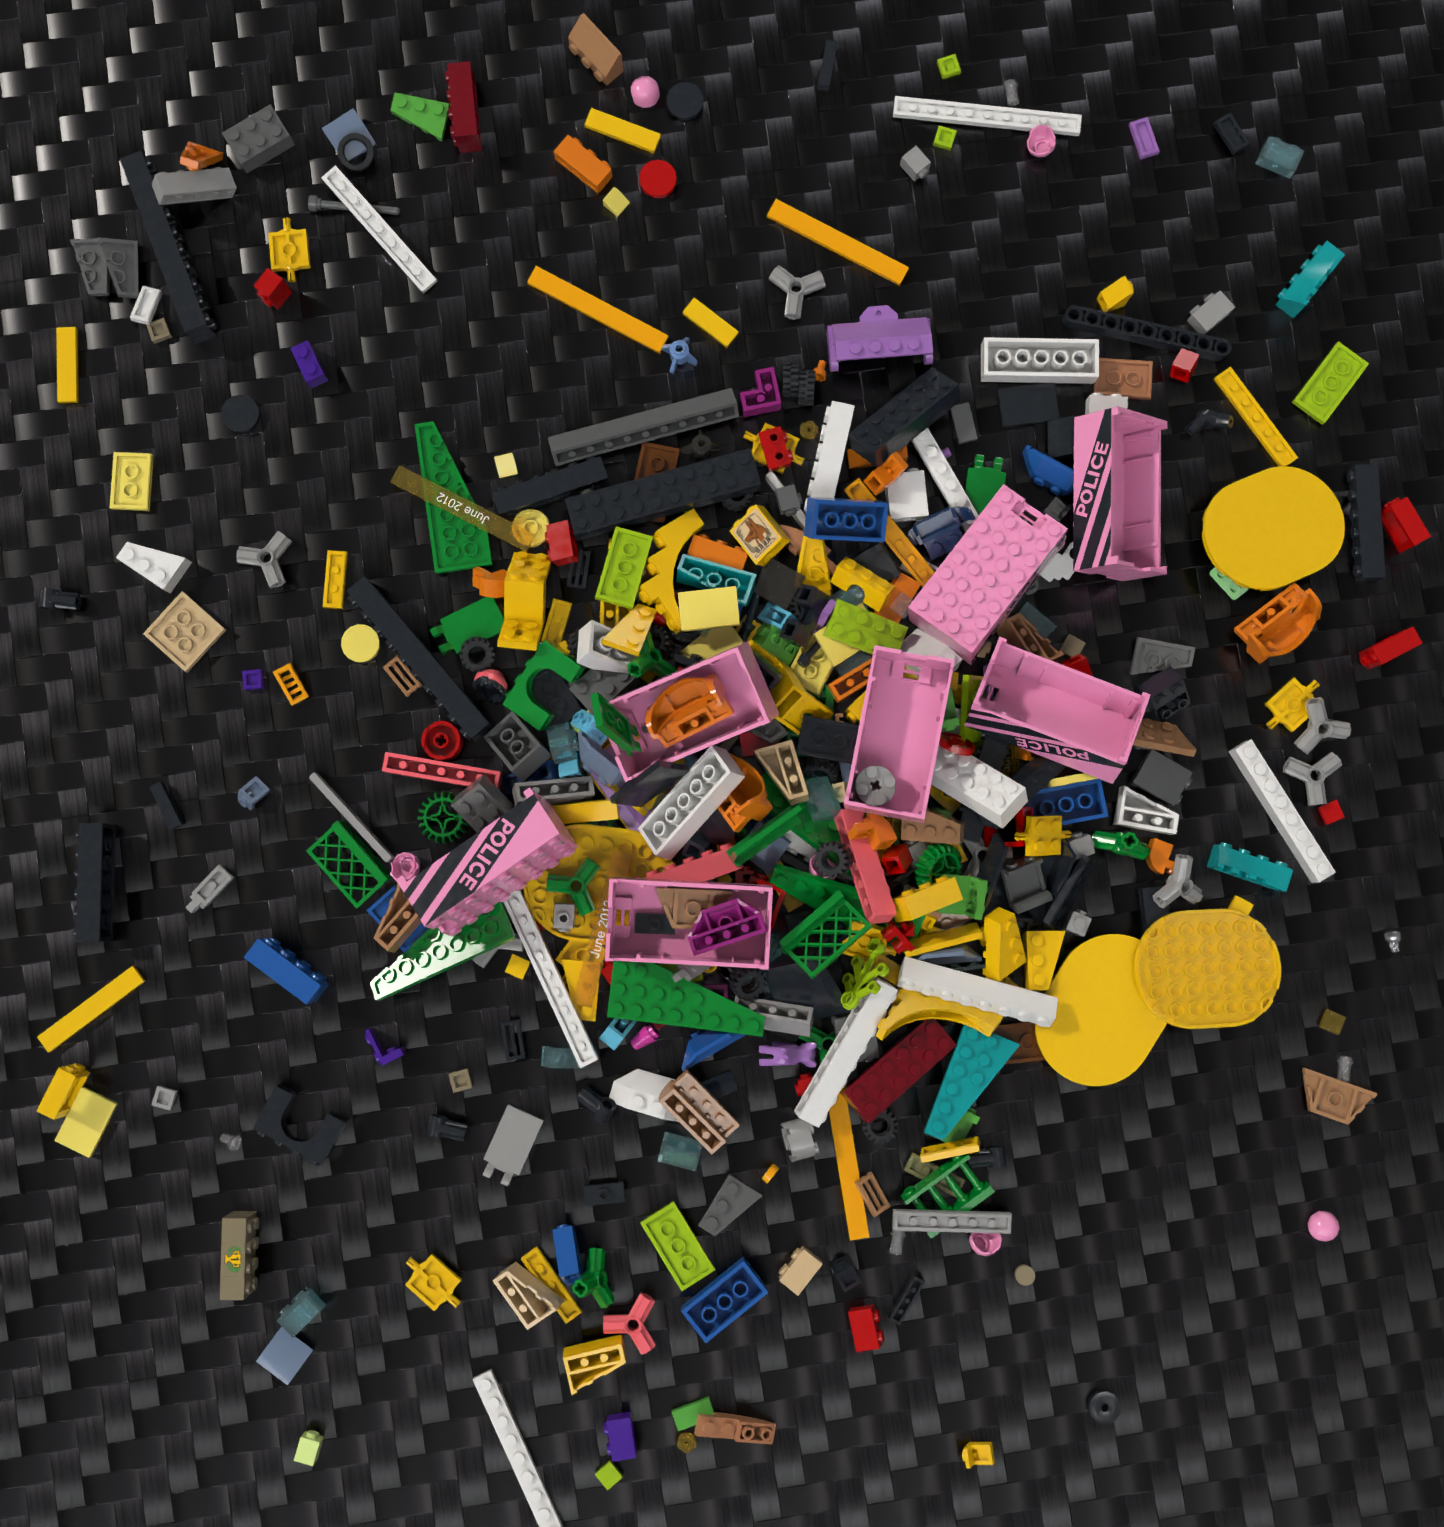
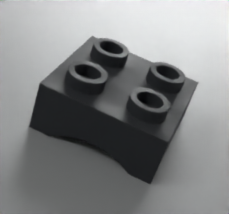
M875 542L850 558L887 581L896 578L901 573V570L882 542Z

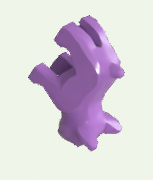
M773 1041L772 1046L761 1045L759 1046V1053L772 1054L774 1057L773 1059H759V1065L789 1066L801 1062L808 1067H816L815 1048L817 1044L808 1042L798 1046L794 1043Z

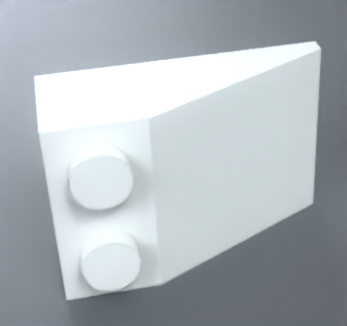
M591 620L579 630L578 664L593 670L628 673L627 664L639 656L601 644L602 639L612 630L610 627Z
M918 628L903 640L900 648L902 652L954 659L953 672L958 669L962 658L949 646ZM905 665L908 670L920 672L921 667Z

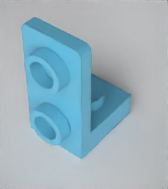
M581 709L573 716L570 724L584 732L598 745L601 746L608 738L596 728L594 715Z

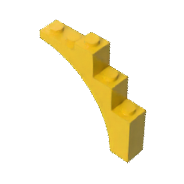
M694 508L655 532L653 536L654 543L661 550L646 561V569L654 577L643 583L638 589L641 601L646 603L647 606L655 603L656 610L667 620V626L675 634L681 632L680 612L673 588L675 563L682 546L689 538L699 532L704 525Z
M898 988L896 999L888 1012L889 1016L886 1019L883 1017L877 1025L879 1029L876 1037L883 1040L902 1025L926 1019H942L962 1023L990 1037L1004 1016L991 1011H982L973 1006H964L951 1000L945 1001L940 997L922 995L914 990Z

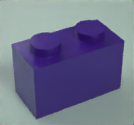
M308 340L291 348L303 377L311 389L328 381L316 352Z
M631 1412L607 1415V1420L603 1423L605 1435L609 1437L607 1453L608 1456H612V1462L636 1458L637 1448Z

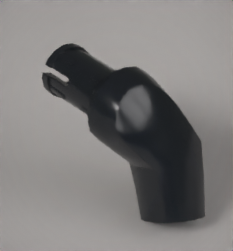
M1202 409L1196 413V418L1185 427V431L1194 437L1204 426L1216 429H1231L1234 419L1232 415Z

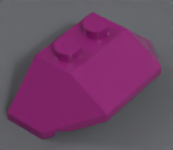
M737 898L702 910L687 938L693 955L696 956L767 932L768 930L761 911Z

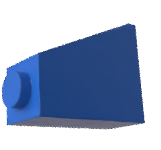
M563 1224L552 1231L559 1277L565 1285H571L575 1283V1280L582 1277L584 1271L575 1230L572 1225Z

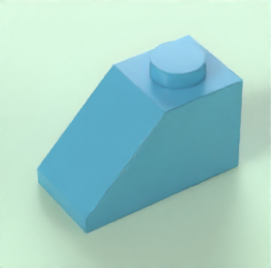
M769 602L757 617L764 623L774 625L780 631H782L786 619L797 620L791 612Z
M569 751L563 753V756L558 757L559 777L561 779L584 776L578 753Z
M614 1018L599 1039L615 1050L637 1021Z

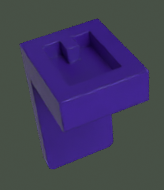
M373 1028L365 1030V1039L370 1046H373L375 1050L374 1057L378 1063L381 1062L382 1066L407 1053L404 1046L398 1049L396 1045L386 1050V1055Z

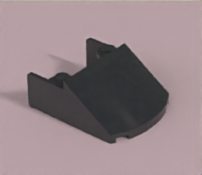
M994 833L984 861H979V878L988 881V892L985 897V911L982 920L978 921L984 924V917L997 907H1000L1015 914L1020 934L1026 931H1034L1035 928L1041 926L1047 928L1043 919L1065 885L1076 854L1067 841L1061 839V855L1041 857L1043 858V863L1040 866L1045 887L1052 894L1053 900L1017 914L1009 907L1001 874L1002 867L1006 864L1004 862L1008 848L1000 835Z
M835 921L824 926L823 930H835ZM838 921L837 930H848L842 921ZM820 934L809 936L808 943H820ZM823 934V943H834V934ZM837 934V943H841L849 935ZM797 947L792 952L796 956H805V947ZM808 947V956H819V947ZM822 947V956L830 957L834 953V948ZM784 953L769 963V970H766V980L770 993L776 1002L813 1007V1020L851 1013L852 1010L845 1009L841 1003L845 986L838 988L826 968L815 978L811 979L788 954ZM807 960V967L813 972L819 966V961Z

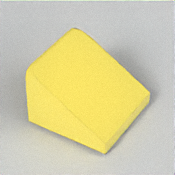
M613 187L603 199V205L617 217L630 204L616 187Z
M513 453L494 457L499 478L518 474Z

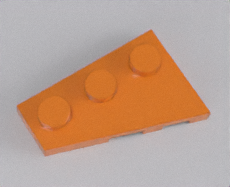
M188 141L185 150L181 154L180 164L187 166L189 170L198 171L201 168H206L209 165L222 161L223 153Z

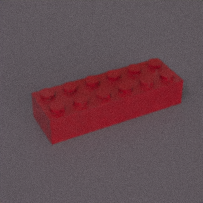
M935 1019L920 1020L879 1056L880 1058H877L840 1091V1094L864 1123H870L957 1045Z

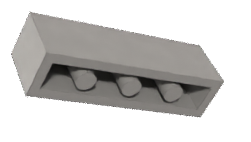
M221 167L206 170L199 169L198 171L160 172L155 174L152 182L159 205L232 198L236 190L230 169Z
M592 776L515 783L512 789L514 807L527 799L523 792L529 787L551 804L591 801L595 795Z
M735 996L734 1002L766 1016L765 1030L810 1037L813 1024V1007L758 998L753 1000L748 998L747 1001H744Z

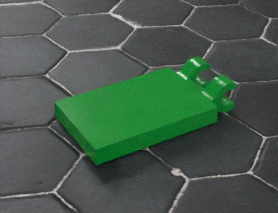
M977 454L974 460V468L969 467L967 470L965 493L978 515L981 514L1002 485H1005L1006 473L1001 472L1003 458L995 457L993 468L983 467L984 455Z
M485 597L440 619L442 625L430 629V632L434 638L444 634L448 643L438 646L442 655H446L453 650L458 655L460 654L462 644L471 637L480 636L489 640L499 635L504 618L494 598Z
M598 692L590 695L596 728L626 751L628 756H633L632 752L635 750L641 752L640 743L632 738V734L636 737L638 736L637 727L630 724L629 718Z

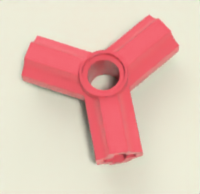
M640 1292L629 1314L604 1315V1334L628 1333L641 1355L646 1354L656 1346L655 1341L644 1325L655 1300L651 1296ZM630 1320H636L639 1323V1325L635 1328H632L629 1326L628 1322Z

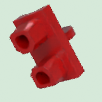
M892 919L886 922L887 926L880 933L887 942H890L896 936L898 937L891 943V946L898 954L907 948L910 952L916 949L907 937L915 935V924L912 921L900 922V928Z

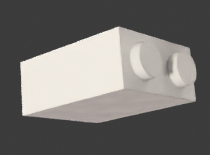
M918 468L908 469L907 472H903L893 484L885 489L886 502L889 503L888 514L894 522L921 520L929 516L924 470L919 471Z

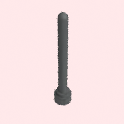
M309 195V211H318L322 208L349 210L342 202L326 201L318 198V196ZM371 205L377 213L398 215L400 213L398 207Z

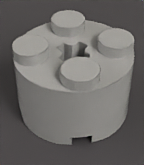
M869 766L862 770L856 778L854 784L855 794L863 804L874 807L883 806L895 793V778L884 767ZM877 782L880 790L872 791L870 783L874 784Z
M800 1118L781 1123L786 1150H791L792 1155H789L791 1162L809 1158L819 1153L817 1142L813 1140L811 1135L814 1134L812 1124Z

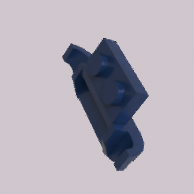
M949 506L915 522L907 532L906 537L914 546L924 544L931 560L952 551L964 536L960 529L962 523L968 520L973 521L976 518L969 508Z

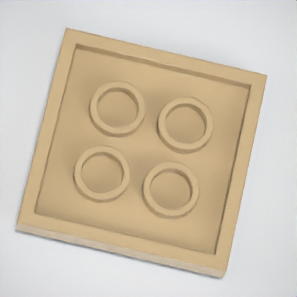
M182 591L143 634L188 673L226 629Z

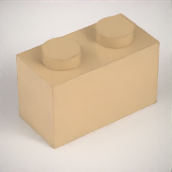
M802 1246L801 1249L797 1248L791 1255L792 1260L788 1265L785 1263L779 1271V1281L798 1296L822 1266V1260L805 1246Z

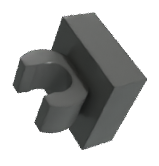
M1055 497L1043 511V514H1047L1060 522L1070 508Z

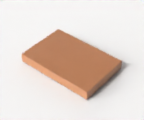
M1099 358V377L1094 383L1093 393H1102L1103 396L1121 394L1122 397H1128V399L1150 400L1153 361Z

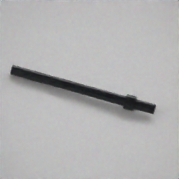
M772 559L761 568L746 620L742 623L740 629L742 631L740 638L743 642H747L749 633H752L754 626L752 623Z

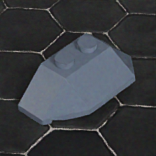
M581 730L578 732L580 759L583 764L581 767L589 774L595 773L598 776L597 780L604 786L607 784L611 787L623 786L631 781L625 782L618 764L611 754Z
M966 943L909 957L935 965L982 961V957Z

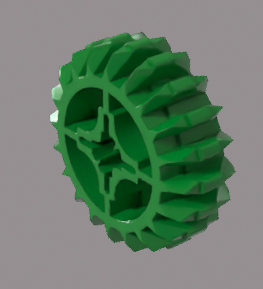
M442 791L441 798L438 793H434L435 800L428 796L427 799L430 803H422L426 809H419L420 813H424L423 816L418 817V820H424V823L419 824V827H426L422 832L424 835L430 832L429 840L436 836V843H439L441 838L443 844H447V838L453 843L454 835L458 839L461 838V835L458 833L459 831L462 833L467 832L462 827L463 825H470L465 822L462 816L449 812L447 802L453 803L454 793L450 792L447 797L446 792ZM441 803L439 812L430 815L434 806ZM445 812V815L453 817L445 819V823H442L443 820L436 818L443 816ZM459 820L455 829L448 833L449 824L452 821ZM430 821H437L440 824L441 834L432 828Z
M935 842L933 845H928L927 850H922V856H918L919 861L915 863L917 868L914 870L916 873L914 879L917 881V885L930 882V884L936 883L935 879L943 874H961L960 868L963 866L961 864L962 858L959 855L960 852L954 846Z

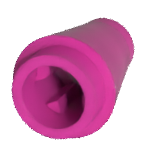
M652 1023L649 1025L645 1024L633 1039L630 1040V1043L635 1050H638L657 1041L660 1033Z

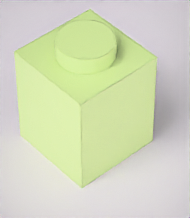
M313 1430L305 1431L300 1437L294 1461L313 1466L318 1460L324 1436L319 1435L318 1432Z

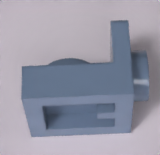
M255 776L238 790V801L243 807H248L252 810L255 803L268 794L270 789Z

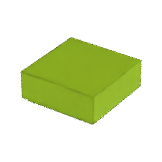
M956 54L937 60L942 79L961 73Z
M939 125L933 146L951 151L957 130Z
M611 1460L595 1473V1476L607 1490L623 1478V1474Z

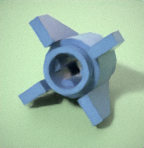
M685 337L683 340L663 345L662 351L669 353L672 360L670 373L674 374L677 364L681 365L688 362L694 366L697 365L698 361L689 353L688 343L690 338Z

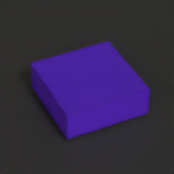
M262 669L242 671L243 690L264 689Z

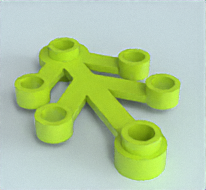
M873 938L868 943L867 948L871 954L865 965L864 959L856 955L852 958L851 965L853 966L855 976L846 973L842 978L845 992L841 997V1003L847 1010L854 1009L858 1005L859 1000L869 993L877 994L881 989V985L871 980L878 975L885 977L890 971L889 966L884 963H880L875 969L870 971L877 956L882 955L886 950L884 942L879 938ZM869 982L868 986L861 989L864 984Z

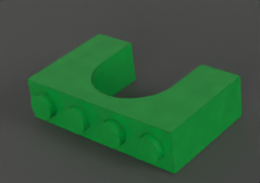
M544 640L538 644L537 652L533 658L528 659L525 664L526 669L517 676L515 686L506 693V700L503 703L504 706L539 731L546 730L556 714L535 698L533 694V681L536 675L544 669H551L570 683H576L586 669V666L578 664L577 659L550 640Z

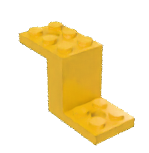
M524 551L513 553L504 580V622L498 637V647L537 651L545 623L546 580L552 563L548 555L543 553L529 554Z
M752 639L749 641L752 651L758 650L785 675L770 692L779 712L775 719L800 735L803 715L811 713L812 717L828 720L832 717L833 711L805 691L791 667Z

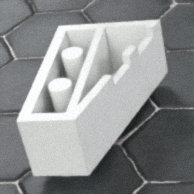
M126 542L116 557L168 593L172 592L192 563L184 557Z
M1125 785L1119 787L1113 825L1167 835L1176 834L1179 814L1147 799Z

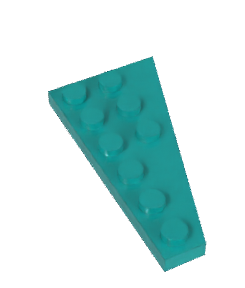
M963 1025L956 1043L957 1046H955L923 1133L941 1141L944 1140L1020 1044L994 1033L987 1037L978 1030Z

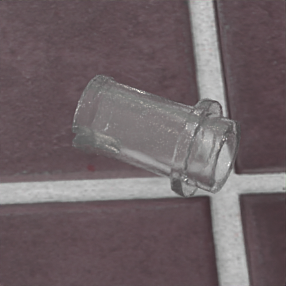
M1015 79L1005 81L1003 89L1006 90L1007 105L1015 106L1020 103L1017 92L1018 83Z
M1340 1056V1059H1337V1062H1339L1337 1079L1350 1081L1351 1064H1354L1352 1057Z
M905 1231L890 1232L892 1239L889 1252L891 1254H902L903 1239L906 1237Z

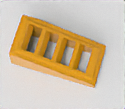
M291 662L273 671L274 676L292 706L309 697ZM288 670L291 672L283 678L280 675ZM292 677L295 679L294 681L286 685L284 683V681ZM295 684L299 686L290 692L288 690L289 687ZM301 690V695L292 698L291 695Z

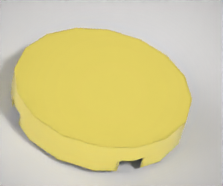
M523 510L514 518L512 524L513 535L525 547L540 546L546 541V525L549 524V521L538 510Z
M357 624L345 631L341 647L343 653L350 660L357 663L368 662L377 656L380 650V638L373 628Z

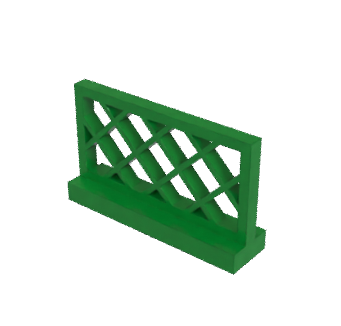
M799 805L793 809L790 806L727 850L726 854L737 868L800 824L801 820L798 818V815L802 810Z
M342 819L333 823L332 827L306 851L357 909L393 877ZM333 832L339 837L338 844H329V836ZM318 846H325V857H318L314 850ZM329 847H338V858H329ZM342 847L350 849L351 859L342 858ZM328 860L338 861L337 872L331 871L328 868ZM342 861L351 862L350 872H341ZM355 862H361L364 865V873H354ZM341 875H350V886H344L341 883ZM354 876H363V887L354 886ZM367 876L374 877L378 881L374 888L367 887ZM354 889L363 890V898L359 902L353 897Z
M838 890L782 938L779 944L781 950L788 954L813 979L869 931L872 925L844 899V895ZM845 906L850 911V917H838V911ZM827 921H835V930H823V924ZM838 921H849V930H837ZM852 922H861L864 927L860 931L852 930ZM820 934V943H808L809 936ZM823 934H834V943H823ZM837 934L849 935L848 941L845 944L837 943ZM797 947H805V956H796L792 951ZM808 947H819V956H808ZM822 947L834 948V953L830 957L822 956ZM807 960L819 961V966L812 972L807 967Z

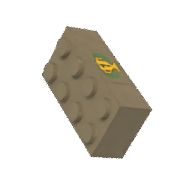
M233 1211L222 1218L220 1300H245L257 1289L258 1279L255 1277V1269L258 1267V1257L255 1256L259 1245V1238L256 1237V1229L259 1228L257 1211Z

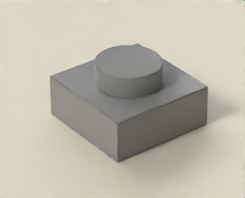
M160 1085L157 1086L151 1105L166 1110H173L178 1090Z

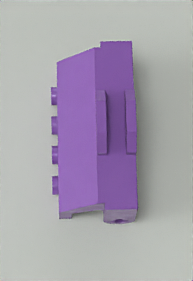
M888 305L870 306L860 316L859 322L832 324V326L827 327L830 372L838 371V362L846 360L923 355L924 365L933 364L930 318L898 319V314Z

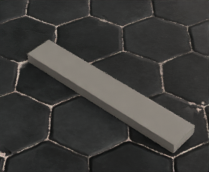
M314 772L311 774L309 779L385 862L391 863L395 858L391 852L318 773Z
M893 1209L892 1229L893 1231L1011 1234L1012 1214L1011 1212Z

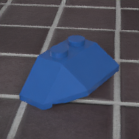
M1029 445L1025 447L1022 454L1029 476L1035 484L1050 488V491L1056 495L1065 496L1074 493L1073 469Z
M701 1029L695 1031L690 1035L692 1038L688 1041L682 1064L683 1072L742 1038L745 1034L704 1030L702 1032Z

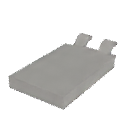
M508 1104L485 1154L484 1160L488 1161V1164L483 1172V1176L490 1178L496 1168L505 1172L501 1184L508 1186L514 1173L520 1175L544 1120Z

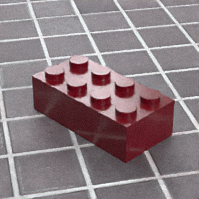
M470 61L448 63L445 79L449 88L447 90V98L451 108H448L449 118L452 121L450 132L454 146H458L460 153L482 151L476 81Z

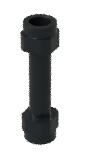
M816 640L805 654L802 653L796 661L802 668L805 669L811 664V658L821 648L818 641Z

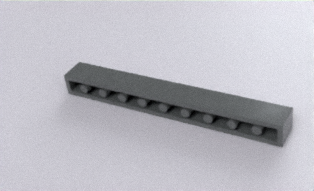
M729 388L548 437L555 466L736 418L739 417L738 406L733 390Z

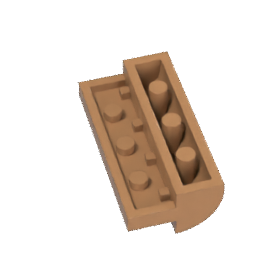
M688 1070L682 1073L676 1080L669 1081L659 1095V1102L711 1154L726 1143V1138L740 1126V1123Z

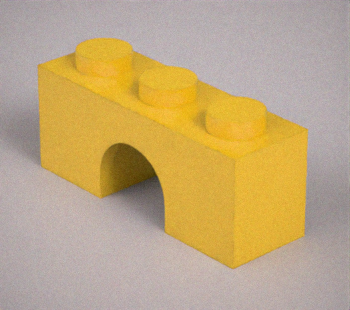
M847 556L837 565L830 581L845 592L853 584L860 586L865 592L863 603L878 612L887 604L895 587L887 580L882 579Z

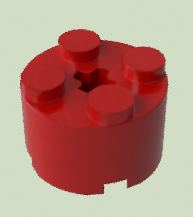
M436 721L424 730L421 743L425 752L430 757L438 761H450L457 758L461 753L464 740L462 733L457 727L446 721ZM444 737L447 741L442 745L439 743V740H443Z

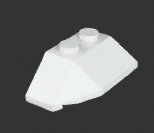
M636 1069L613 1082L609 1097L617 1105L660 1119L679 1122L659 1102V1095L669 1081H674L675 1079Z

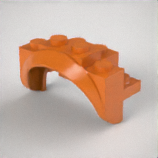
M1294 582L1236 626L1234 632L1247 644V652L1261 664L1269 657L1284 655L1297 648L1308 637L1316 621L1320 619L1322 605L1310 588L1303 591Z
M714 672L706 677L681 679L668 686L657 697L655 702L647 707L645 723L653 740L659 738L664 747L668 748L734 714L733 707L724 695L725 687L717 674Z
M729 753L745 775V778L717 809L733 831L739 833L751 819L761 822L773 809V806L767 799L768 795L765 790V784L759 772L748 762Z

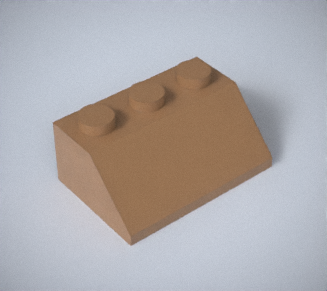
M584 13L581 14L568 36L569 49L574 55H579L587 69L591 68L593 70L594 76L599 82L603 81L607 86L623 72L622 55Z

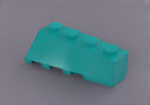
M1328 241L1323 246L1318 245L1311 253L1314 257L1311 260L1307 259L1300 267L1302 272L1299 275L1296 273L1289 281L1290 287L1288 289L1284 288L1277 296L1279 301L1275 305L1292 318L1307 305L1311 297L1327 279V275L1334 270L1345 255Z
M682 554L677 567L676 582L703 590L736 586L738 603L746 607L750 603L757 574Z
M1221 842L1220 845H1213L1207 864L1208 868L1279 892L1287 891L1293 869L1287 868L1288 864L1276 861V863L1269 862L1268 857L1262 855L1255 857L1250 855V851L1244 849L1234 850L1232 845Z

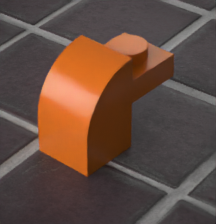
M896 451L881 466L873 470L863 482L876 496L893 484L903 474L908 464Z
M479 566L473 568V586L479 589V595L490 598L504 597V580L507 571L502 569L491 573Z
M868 814L863 821L853 824L851 830L847 833L850 841L867 837L873 851L889 848L897 839L891 824L885 818L876 814Z
M1156 838L1150 839L1148 844L1150 852L1146 856L1147 865L1156 874H1163L1165 869L1166 873L1173 874L1175 862L1168 860L1173 845Z

